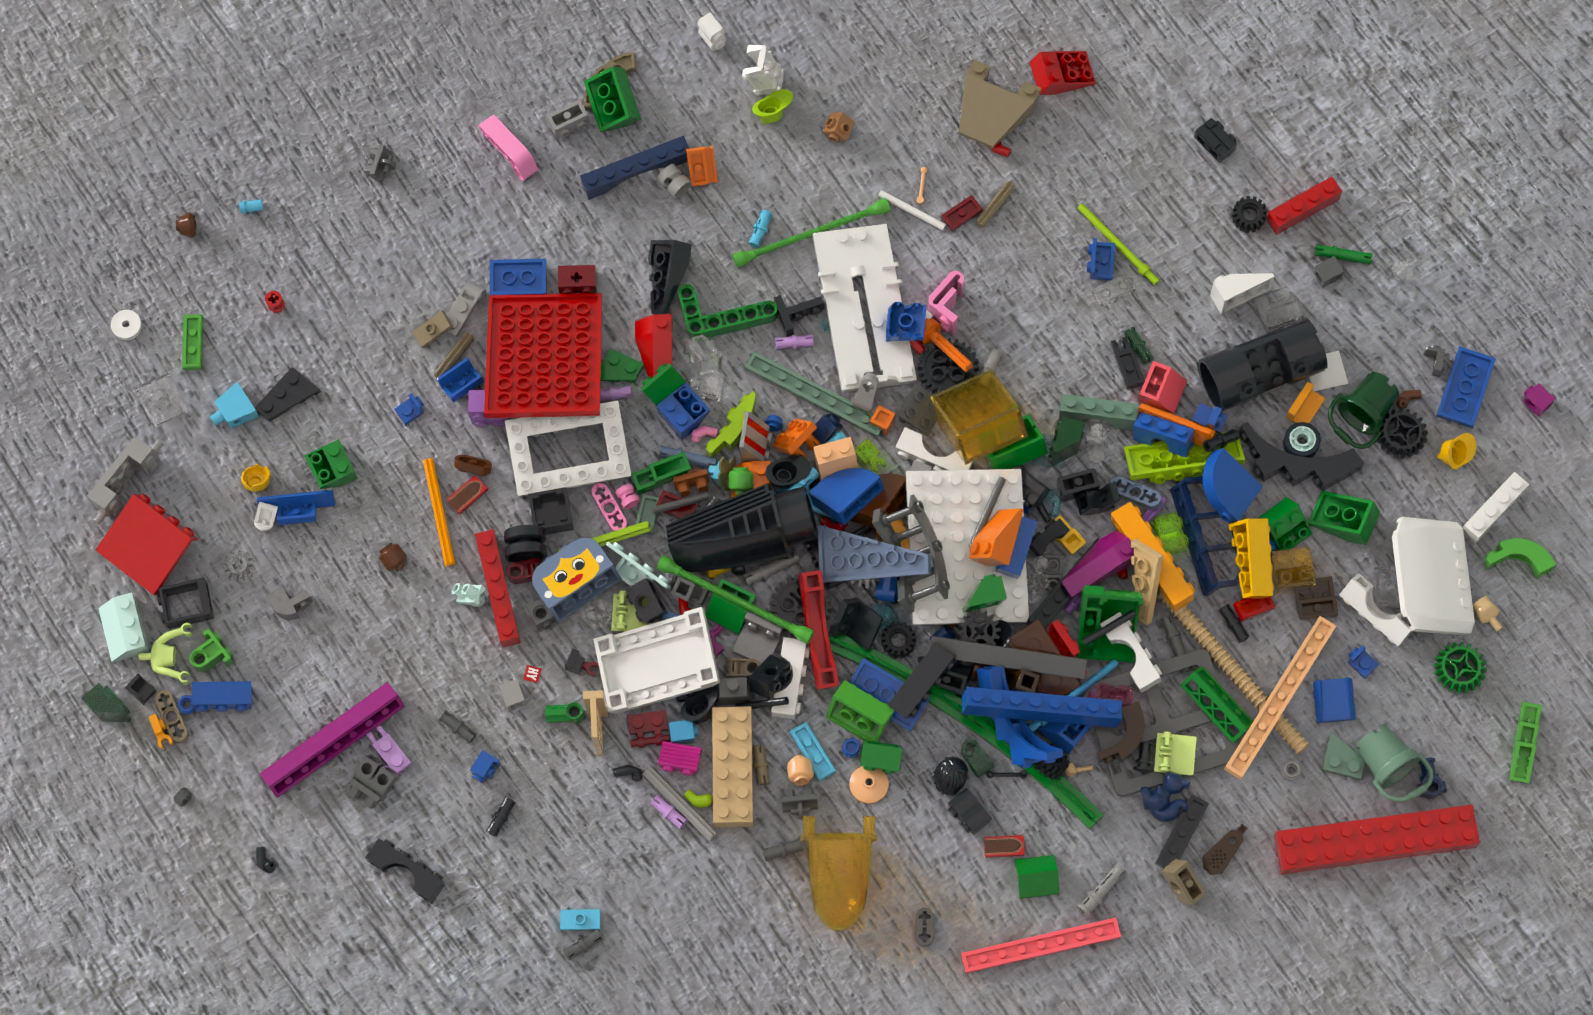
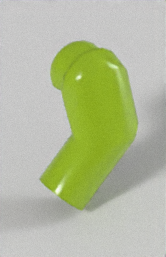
M689 789L683 795L696 808L708 807L713 802V796L709 793L697 796Z

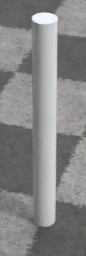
M883 190L879 192L878 197L886 198L889 203L942 231L946 228L947 224Z

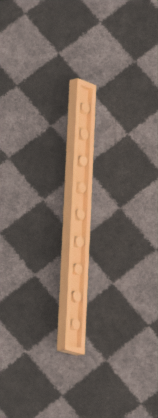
M1319 616L1224 768L1225 771L1240 780L1242 779L1336 628V625Z

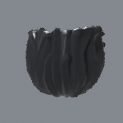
M945 757L934 771L933 777L935 778L934 784H936V789L942 795L950 794L952 796L957 794L960 789H963L968 778L967 765L958 757Z

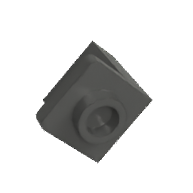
M1437 345L1426 346L1424 356L1435 358L1432 376L1439 377L1441 371L1446 369L1447 360H1444L1446 349H1441Z

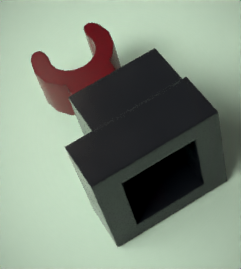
M572 648L565 664V670L580 675L582 669H584L590 676L595 677V673L591 672L590 668H599V664L596 662H585V658L580 656V651Z

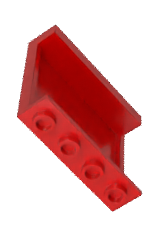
M143 493L133 494L96 548V551L151 594L158 595L160 594L159 588L163 586L192 541H198L199 538L194 535L195 532L192 529L184 528L180 525L179 519L172 515H167L163 507L151 503L150 497Z

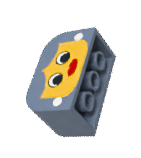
M579 538L570 544L564 545L559 552L548 556L535 569L532 576L535 590L558 623L622 580L600 545L590 538Z

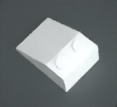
M1273 273L1221 275L1214 280L1210 296L1220 314H1223L1270 291L1275 276Z

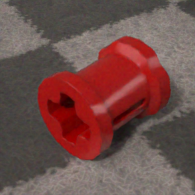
M270 291L266 294L265 301L269 310L273 313L281 312L285 307L281 294L277 291Z

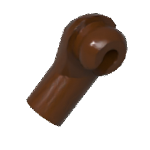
M1421 390L1403 391L1396 399L1397 407L1404 409L1411 400L1421 399Z

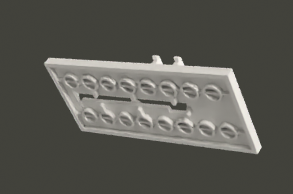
M887 224L813 233V242L819 268L818 277H820L822 284L821 294L824 295L842 393L857 391L864 374L873 373L859 293L854 291L852 278L856 276H862L880 372H883V375H876L879 379L877 388L916 383L917 378L910 342H886L888 308L894 302H902L899 284H903L901 279L897 280L895 267H899V262H894Z

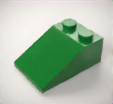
M1322 490L1308 524L1346 541L1367 545L1380 511L1374 501Z

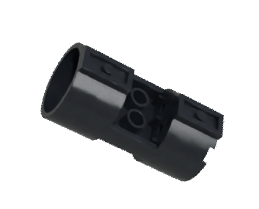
M1302 318L1245 343L1231 346L1199 359L1196 362L1199 377L1213 406L1222 408L1221 412L1256 399L1259 394L1286 383L1291 385L1324 372L1328 366L1323 343H1320L1316 335L1317 330L1308 318Z

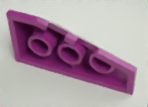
M1117 530L1099 539L1061 582L1070 597L1074 598L1081 594L1084 585L1095 586L1131 566V556H1134L1131 540Z

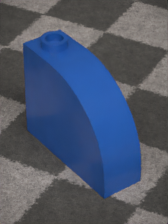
M1224 448L1214 450L1207 459L1203 470L1205 495L1211 506L1220 514L1222 520L1228 523L1239 521L1263 486Z
M849 468L827 476L812 488L809 496L815 507L844 526L884 490L881 477L872 471L861 468Z

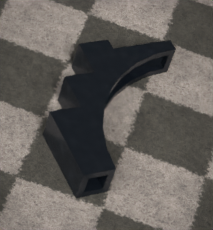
M1248 422L1240 426V439L1249 446L1251 456L1254 459L1257 458L1253 464V472L1263 482L1283 471L1282 475L1287 483L1290 482L1292 486L1313 476L1312 480L1315 486L1325 491L1362 470L1364 465L1354 448L1328 457L1309 458L1296 456L1281 451L1267 443L1254 431Z

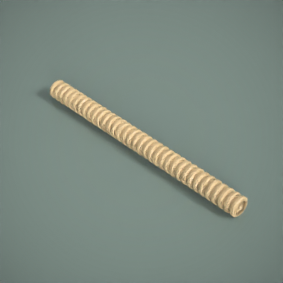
M1160 592L1158 599H1162V603L1166 604V608H1170V613H1174V617L1178 618V622H1182V626L1186 627V631H1190V635L1194 636V640H1198V644L1202 645L1201 648L1206 649L1210 654V658H1214V662L1218 663V667H1222V671L1226 672V676L1231 677L1230 680L1234 681V685H1238V689L1242 690V694H1246V699H1250V703H1254V708H1258V712H1260L1268 699V696L1264 695L1265 692L1260 691V687L1256 686V682H1252V678L1248 677V673H1244V669L1240 668V664L1235 663L1236 660L1232 659L1231 654L1228 655V651L1224 650L1223 645L1220 646V642L1216 641L1215 636L1212 637V632H1208L1207 627L1204 628V623L1199 622L1200 619L1196 618V614L1191 613L1192 610L1188 609V605L1174 612ZM1281 714L1274 726V730L1279 732V736H1283L1282 739L1287 741V745H1291V749L1295 750L1296 755L1300 754L1309 746V742H1305V737H1301V733L1297 732V728H1293V724L1288 722L1289 719H1285V715Z

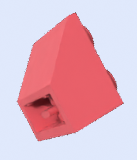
M1153 361L1140 392L1138 402L1174 414L1187 380L1171 367Z

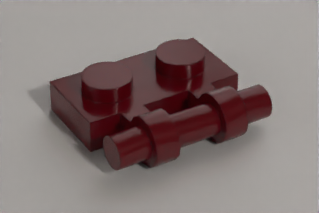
M666 710L627 715L630 736H638V739L630 740L631 747L645 748L646 745L654 744L661 746L663 741L670 742L669 735L661 736L662 731H669ZM655 732V737L644 738V734Z

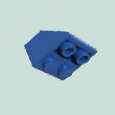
M687 383L683 384L657 405L658 414L681 440L698 428L710 412L707 405Z
M1049 722L1044 727H1040L1038 731L1069 755L1092 726Z

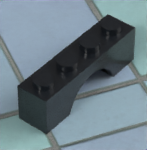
M378 838L365 857L367 862L382 872L393 867L408 869L414 876V892L432 904L445 886V883L442 881L443 877L435 871L432 873L427 871V866L417 860L415 863L410 859L411 855L404 850L399 852L394 849L395 845L389 840L385 839L382 841Z

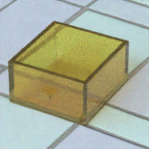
M992 369L930 397L938 426L965 465L1028 437L1020 407Z

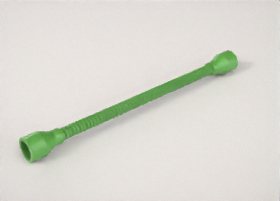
M884 198L876 201L867 209L859 211V213L821 225V227L819 226L812 230L810 229V231L808 230L783 239V241L781 240L756 250L732 254L734 263L739 268L747 265L756 257L764 255V253L766 254L789 244L791 245L793 242L796 243L800 240L802 241V239H807L813 236V233L826 232L829 229L831 230V228L834 229L838 226L840 227V225L842 226L867 216L886 214L891 212L888 200Z
M665 555L660 558L657 564L658 570L664 573L683 576V578L705 589L707 588V590L727 600L729 599V601L731 600V602L751 612L753 611V613L773 623L775 622V624L786 628V630L788 629L798 640L809 644L814 635L813 629L794 623L790 624V622L788 623V621L770 612L768 613V611L766 612V610L683 570L673 559Z

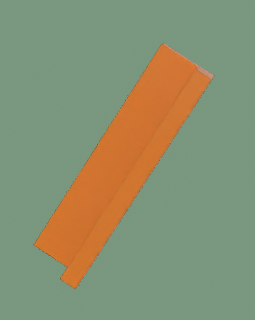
M1141 403L1138 416L1143 412L1194 429V443L1202 447L1205 440L1213 438L1216 434V430L1154 406Z

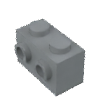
M580 100L546 115L548 125L556 139L565 138L571 132L582 130L590 124L588 114Z

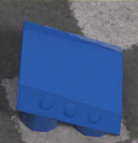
M902 302L892 303L888 308L886 342L924 340L927 305L913 303L912 305L904 306Z
M1352 678L1317 680L1313 682L1314 690L1312 693L1315 699L1317 723L1356 720Z

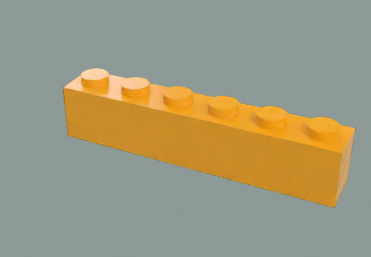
M1129 502L1111 513V521L1117 530L1130 540L1138 539L1164 555L1158 589L1175 612L1194 600L1195 589L1190 582L1186 583L1183 578L1184 573L1180 567H1175L1171 554L1168 551H1164L1160 538L1152 534V527L1148 521H1143L1139 508Z

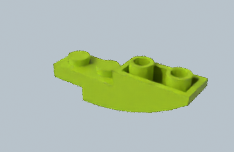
M754 391L749 395H744L740 400V404L736 408L733 407L727 413V423L729 426L725 425L720 430V435L716 439L712 438L706 444L707 456L714 458L724 447L731 451L740 441L745 411L753 414L755 410L756 393Z

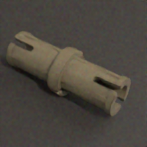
M759 745L753 746L754 769L757 772L758 786H762V784L768 785L770 784L768 774L769 762L766 760L765 745H760V747Z

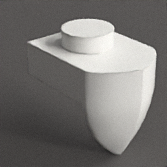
M259 502L254 520V525L259 531H268L273 527L278 506Z

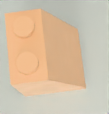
M851 437L813 447L814 462L820 475V482L837 471L858 468Z

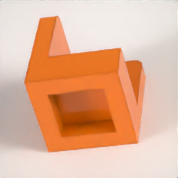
M878 405L870 419V424L882 429L883 435L887 436L896 421V414Z

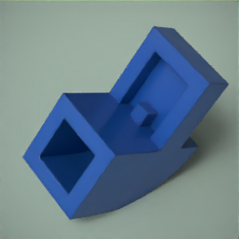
M1200 403L1192 421L1216 430V433H1220L1228 415L1221 412L1222 408L1215 406L1213 409Z

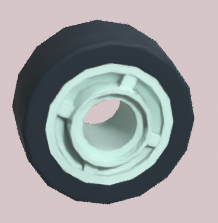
M1297 422L1291 425L1285 433L1283 440L1284 450L1296 456L1311 458L1319 449L1321 442L1320 433L1310 423ZM1302 438L1306 443L1300 444L1297 439Z

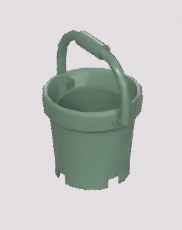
M1386 724L1378 726L1381 731L1374 732L1371 730L1357 743L1359 747H1355V749L1375 776L1374 786L1385 798L1394 802L1412 801L1425 793L1432 784L1434 778L1433 770L1421 753L1409 749ZM1420 761L1425 765L1429 776L1427 782L1408 793L1407 796L1394 797L1384 790L1408 775Z

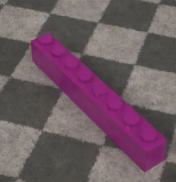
M387 682L259 774L276 798H278L400 711L405 705Z

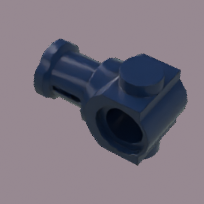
M1430 757L1425 759L1433 770L1434 778L1431 785L1436 787V792H1430L1427 789L1420 796L1421 798L1434 799L1438 795L1446 793L1447 788L1445 781H1442L1439 774L1435 772V758ZM1421 761L1418 763L1422 771V776L1420 777L1421 784H1417V788L1422 784L1424 785L1429 777L1428 771Z

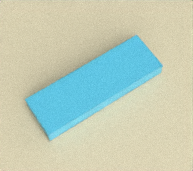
M807 722L789 731L803 756L811 760L813 772L819 782L836 773V769Z

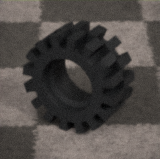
M1247 196L1246 199L1242 197L1240 201L1236 202L1232 213L1233 223L1235 222L1236 228L1240 227L1242 232L1243 229H1246V233H1249L1250 230L1253 233L1256 232V229H1261L1267 217L1265 203L1261 204V199L1257 201V197L1253 196V199H1250V196ZM1245 209H1253L1257 217L1253 220H1247L1243 217L1242 212Z
M897 621L895 624L892 622L890 626L887 625L885 630L882 631L881 645L884 652H887L890 657L891 655L894 656L896 659L897 657L902 659L905 655L909 656L916 646V636L912 626H907L906 622L902 624L900 621ZM894 634H903L906 637V643L900 647L893 645L891 638Z
M1063 755V757L1057 758L1056 762L1044 763L1043 760L1032 765H1035V770H1039V774L1043 773L1044 777L1047 778L1049 776L1050 779L1053 780L1054 778L1056 780L1068 768L1069 760H1067V755Z

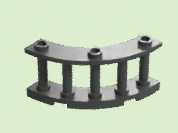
M913 494L910 496L909 507L887 515L883 513L881 508L874 510L872 524L884 543L888 542V544L902 547L900 544L902 540L923 532L928 546L916 551L926 554L931 553L933 561L931 574L900 577V580L897 581L898 602L906 613L914 612L916 600L939 592L944 599H948L950 584L942 554L943 546L936 537L934 529L924 511L923 503L920 500L918 501ZM910 514L915 516L919 523L918 526L899 534L895 533L891 522ZM935 574V585L914 593L912 585L915 582Z

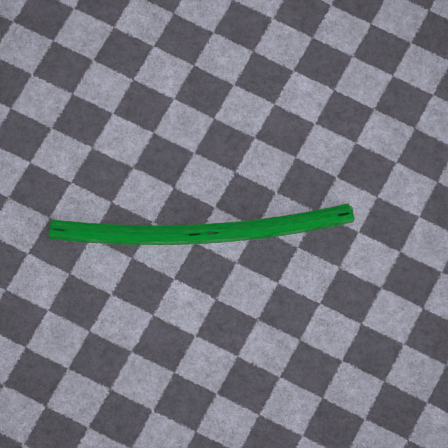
M830 636L829 638L832 653L858 665L865 658L904 682L914 671L872 648L871 650H865L847 636ZM934 686L931 689L932 695L930 696L929 704L970 729L1012 760L1010 744H1007L1004 740H997L996 725L993 720L987 716L966 715L967 717L957 711L962 712L961 698L939 686ZM1035 765L1029 768H1022L1058 799L1089 830L1103 818L1104 815L1063 776L1056 780L1053 778L1052 780L1049 776L1047 778L1044 777L1043 773L1039 774V770L1034 768Z

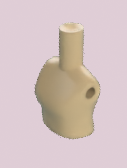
M1487 595L1473 604V610L1481 624L1489 622L1496 632L1503 628L1496 619L1500 611Z

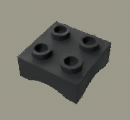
M1060 518L1057 521L1051 520L1044 527L1045 531L1042 534L1037 532L1033 536L1029 548L1037 558L1044 554L1049 543L1055 539L1063 538L1070 531Z

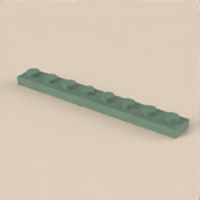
M755 351L745 365V370L877 438L882 432V429L870 424L873 412L853 407V402Z

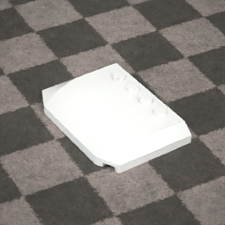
M1410 517L1399 518L1397 520V529L1392 535L1401 613L1403 617L1408 618L1411 624L1410 630L1465 636L1471 634L1475 620L1463 528L1458 522Z

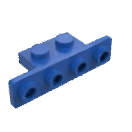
M333 490L257 497V504L263 502L278 506V525L315 522L317 508L335 506L336 503Z

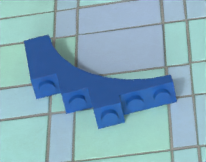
M988 666L977 669L979 688L1010 691L1004 666ZM991 717V719H995L997 740H1004L1007 744H1010L1012 764L1020 765L1021 768L1032 767L1033 763L1043 760L1044 763L1056 762L1057 758L1063 757V750L1061 748L1053 747L1042 741L1032 732L1024 720Z

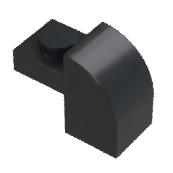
M1109 483L1099 490H1086L1075 497L1080 516L1107 512L1114 509V504L1120 501L1116 483Z

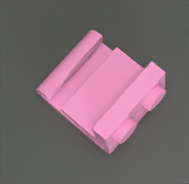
M959 271L950 272L929 296L928 311L941 324V330L945 333L949 332L951 335L958 329V316L950 310L956 304V295L962 297L964 289V276Z

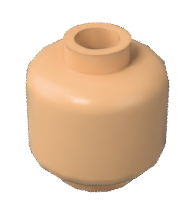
M797 755L787 763L788 778L795 785H806L813 778V766L809 758Z

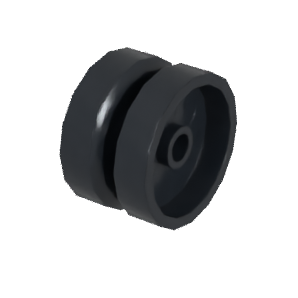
M520 525L506 529L504 531V542L508 546L505 547V559L513 563L533 558L546 559L547 546L543 544L546 541L545 528L536 525Z

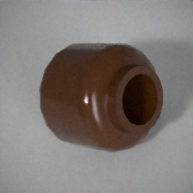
M390 543L379 551V560L387 571L395 569L398 572L406 566L404 562L407 560V555L399 544Z

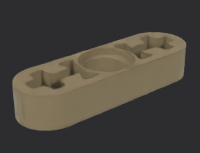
M167 690L159 691L155 696V702L170 737L178 744L186 742L189 732L173 695ZM163 696L169 698L167 699L169 708H166L165 704L160 702ZM170 712L177 713V719L173 722L167 721V715ZM174 726H178L179 730L183 732L181 738L175 736L177 732Z

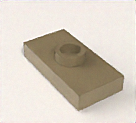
M440 311L414 330L413 334L420 346L425 348L453 326L446 313Z

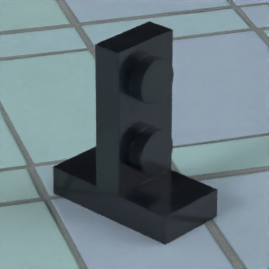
M781 295L774 297L778 315L787 337L794 335L792 320L799 321L806 315H816L824 310L822 296L788 308L785 307Z

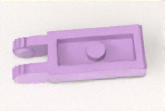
M379 725L376 727V730L381 733L382 738L376 741L371 731L366 735L386 764L400 774L412 763L391 736Z

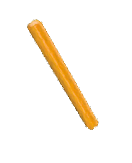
M428 458L423 463L445 566H452L455 564L435 464L432 458Z

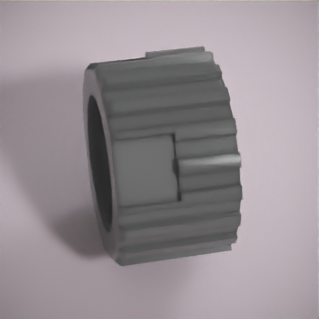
M186 787L182 788L176 793L174 801L183 807L191 800L193 794Z

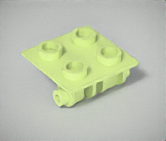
M619 591V594L613 595L611 631L625 632L649 625L637 619L635 615L637 610L634 604L631 605L629 603L626 591ZM647 597L642 600V606L646 607L649 604Z
M1171 732L1157 733L1154 772L1166 773L1172 771L1181 775L1193 776L1197 737L1175 735Z

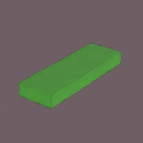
M202 314L184 315L183 370H202L204 318Z

